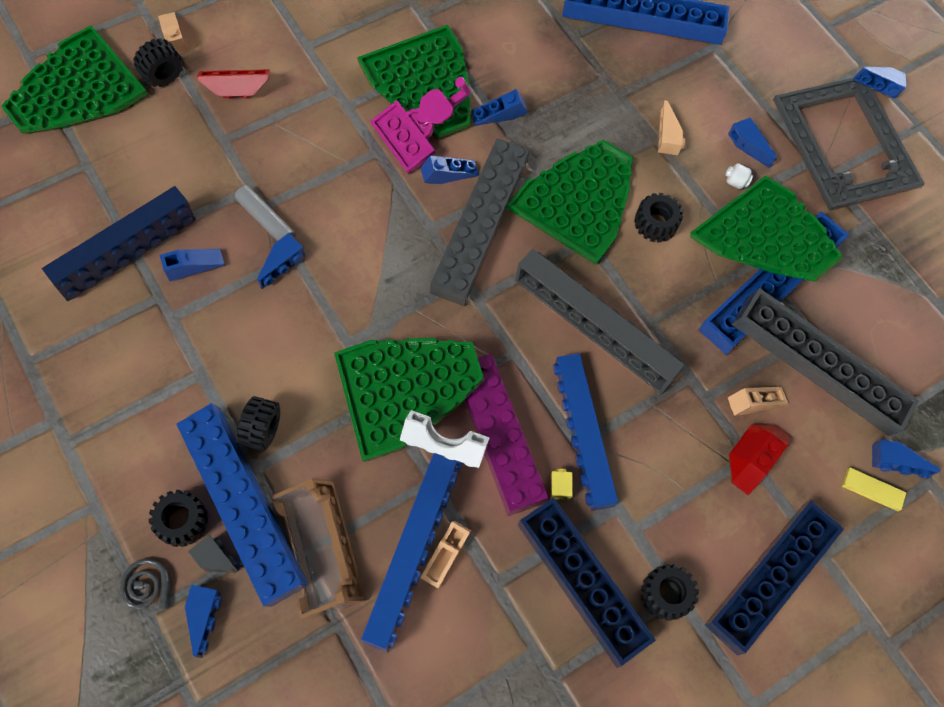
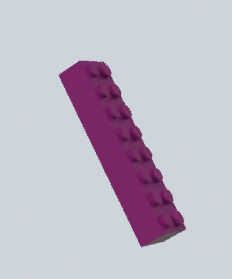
M488 354L478 358L485 381L464 401L476 433L489 437L484 455L509 517L545 504L548 496L493 356Z

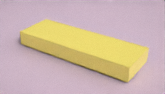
M847 469L842 487L893 510H902L906 492L855 469Z

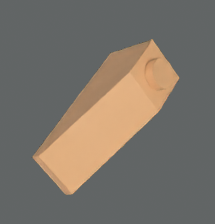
M175 12L158 16L164 39L168 40L179 54L186 53L187 49Z
M664 100L660 111L658 153L678 155L685 146L683 130L669 102Z
M782 387L744 388L728 397L734 415H747L788 405Z

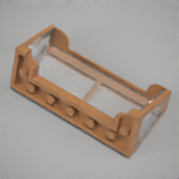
M311 478L271 496L272 510L278 516L283 517L291 550L309 584L301 589L303 597L298 600L297 611L301 619H313L366 601L334 483Z

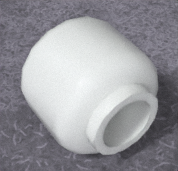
M740 163L735 164L733 167L729 166L725 173L727 184L737 189L747 188L753 178L751 169Z

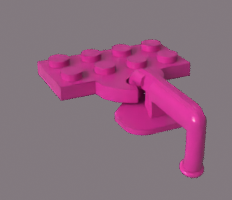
M458 77L455 81V85L461 88V90L448 100L440 90L434 89L421 98L419 108L406 112L396 100L370 121L408 174L423 164L429 156L436 154V151L428 142L429 137L433 133L434 124H441L451 117L453 108L470 95L471 90L463 77Z

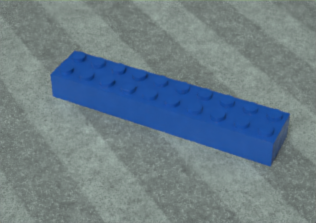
M565 0L562 17L721 45L727 32L729 6L698 0Z
M822 211L816 216L827 230L828 238L833 240L837 249L849 234ZM759 269L703 322L699 331L727 355L747 336L734 327L732 322L750 294L760 288L781 303L804 279Z
M210 403L176 423L262 605L272 607L309 585L221 408Z
M433 453L361 640L364 644L387 653L389 648H394L398 637L395 634L397 627H402L405 619L403 610L405 606L409 607L413 597L412 586H417L421 576V571H419L420 565L424 566L428 557V550L426 549L428 546L432 547L436 536L434 528L435 526H440L443 517L441 509L442 507H447L450 499L449 488H454L458 474L456 470H461L463 462L449 460L443 455Z

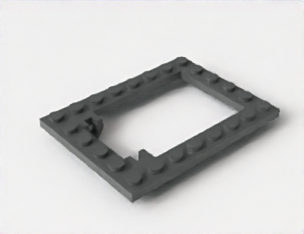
M850 78L775 95L773 101L829 211L921 188L925 184L872 88ZM855 96L889 161H885L881 165L882 170L888 168L890 170L886 177L851 186L852 175L849 171L832 174L799 108Z

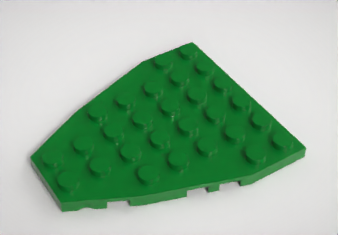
M90 25L62 40L58 44L59 48L54 53L49 52L46 55L48 59L44 63H38L20 81L21 87L18 91L13 90L9 99L5 100L1 107L19 131L24 134L62 128L114 114L146 97L148 93L98 32Z
M448 25L357 57L358 63L370 85L391 104L397 100L406 112L419 108L421 98L434 89L440 90L447 100L461 90V88L455 85L458 77H463L469 86L463 49ZM470 95L453 108L451 117L441 124H434L432 135L440 139L470 127Z
M603 139L595 145L585 147V150L579 153L569 154L553 164V167L549 170H543L536 178L527 180L509 202L507 209L597 265L617 237L630 189L629 182L633 157Z
M767 176L761 178L690 232V237L718 256L771 273L814 282L842 260V254L835 248L833 240L828 238L825 227L812 212L808 213L805 210L804 203L798 202L796 194Z
M408 338L400 341H395L394 339H388V341L368 340L334 353L363 462L402 450L408 445L400 441L405 419L411 410L431 417V422L434 426L453 412L485 381L472 342L442 341L436 338Z

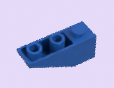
M863 67L853 78V80L894 99L906 88L905 73L892 67Z
M515 89L471 110L474 124L477 126L513 120L528 113L524 98Z
M751 117L734 123L728 135L735 146L768 168L772 167L777 156Z
M429 156L420 168L424 182L431 184H443L479 176L475 160Z
M290 233L274 243L257 278L261 289L271 285L278 276L287 273L290 267L300 263L305 257L303 247Z
M184 249L160 255L163 270L169 281L225 266L220 249Z
M881 439L872 445V467L880 468L881 471H898L902 475L916 474L921 478H931L940 472L938 467L900 442Z
M191 585L185 604V611L193 656L202 658V655L207 652L209 646L207 638L209 631L212 632L216 622L214 615L216 609L219 610L222 597L220 596L221 593L217 590Z

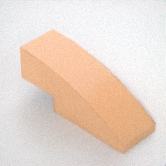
M452 521L420 578L439 589L468 539L471 530L456 521Z

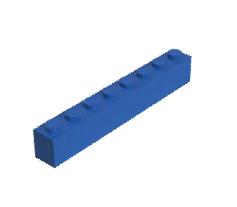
M580 353L559 356L555 364H553V371L555 375H558V391L562 393L564 399L562 400V408L564 411H567L568 418H566L567 428L571 429L572 432L571 444L573 448H576L577 467L581 468L582 472L580 481L582 486H585L587 492L585 494L586 504L590 506L591 511L615 507L618 499Z

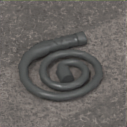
M149 558L141 559L131 564L124 572L120 586L122 599L127 606L136 610L144 609L151 605L158 596L160 589L159 580L155 574L147 570L134 573L127 584L129 596L136 601H141L149 596L151 586L145 581L134 582V580L141 575L152 578L155 588L153 595L147 602L138 605L134 604L127 598L125 591L126 580L130 572L139 565L150 564L156 566L161 573L162 584L159 609H168L171 579L166 566L158 560ZM133 582L134 589L146 588V591L142 596H137L134 594Z

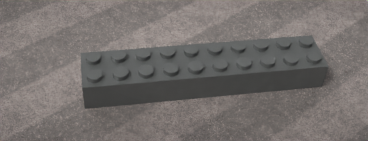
M496 138L431 281L430 294L462 306L466 305L505 215L507 205L511 201L527 164L529 149Z
M532 249L518 263L515 277L517 283L661 395L684 367V364L678 357L668 353L661 344L651 340L648 334L638 330L631 321L621 317L618 311L611 309L601 298L591 294L585 286L578 284L571 275L565 274L556 264L549 262L542 253Z
M759 288L748 296L732 322L734 327L888 436L903 432L918 403L917 399Z

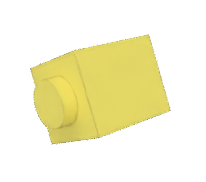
M556 469L551 472L549 476V500L554 497L555 500L570 501L572 498V472H567L565 469Z

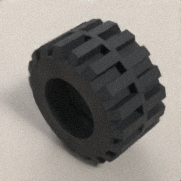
M162 38L145 42L136 51V56L133 59L136 70L145 82L153 87H162L175 81V78L179 77L180 72L183 70L182 66H184L183 58L168 40H162Z
M652 193L651 196L648 195L641 201L634 222L636 223L635 228L639 229L638 233L644 235L643 238H649L651 242L657 240V243L662 240L668 241L677 232L683 220V209H680L681 205L676 203L677 200L675 198H670L671 195L667 194L665 196L663 193H659V195ZM651 214H658L666 221H658Z
M257 396L251 397L240 416L237 429L239 445L260 451H265L271 445L280 420V405L278 402Z
M176 490L173 493L169 491L166 497L161 495L159 497L160 501L153 503L155 508L154 510L150 509L149 512L152 518H149V524L152 525L150 528L155 533V536L164 543L170 544L173 547L178 545L184 547L186 543L193 544L195 537L199 539L202 536L200 534L201 530L205 532L206 526L204 523H208V518L206 517L207 510L201 501L190 492L184 491L183 493L181 490ZM181 508L188 509L189 518L186 524L178 529H170L169 518L172 513Z
M664 564L651 571L644 578V585L641 586V591H643L641 599H645L646 603L644 606L645 608H650L651 611L649 613L651 615L656 614L660 620L671 621L686 616L695 608L694 604L698 602L696 595L699 594V589H695V586L698 584L696 580L692 581L691 577L693 575L691 573H685L686 568H678L677 564H672L671 566ZM662 581L672 582L679 591L677 604H669L661 597L659 587Z

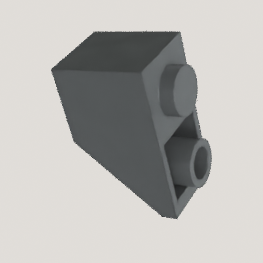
M208 535L188 551L204 571L236 573L238 571L234 566L237 564V561L230 553L228 555L224 553L222 549L225 546L218 537L213 539Z

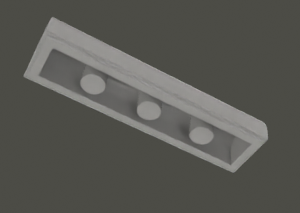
M244 185L235 193L236 201L276 241L288 233L293 237L296 236V233L248 185Z

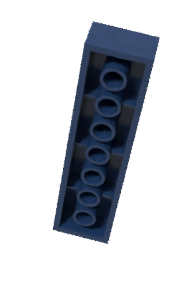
M173 186L41 269L68 302L78 297L80 293L88 288L94 287L102 279L111 276L113 272L121 267L127 266L135 258L141 257L146 251L158 246L165 239L174 236L184 227L190 226L196 219L187 199L176 186Z
M554 497L519 521L518 527L616 668L623 666L656 641Z
M812 501L801 506L709 618L705 626L737 656L746 654L844 528Z

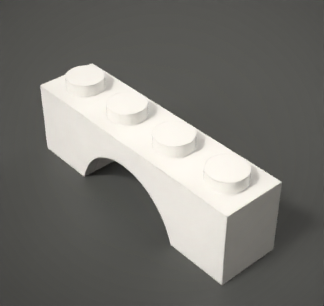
M411 410L405 419L400 441L410 446L423 448L430 453L443 455L449 460L463 462L469 467L479 468L489 437L469 431L464 437L459 439L445 438L436 432L432 425L431 417Z

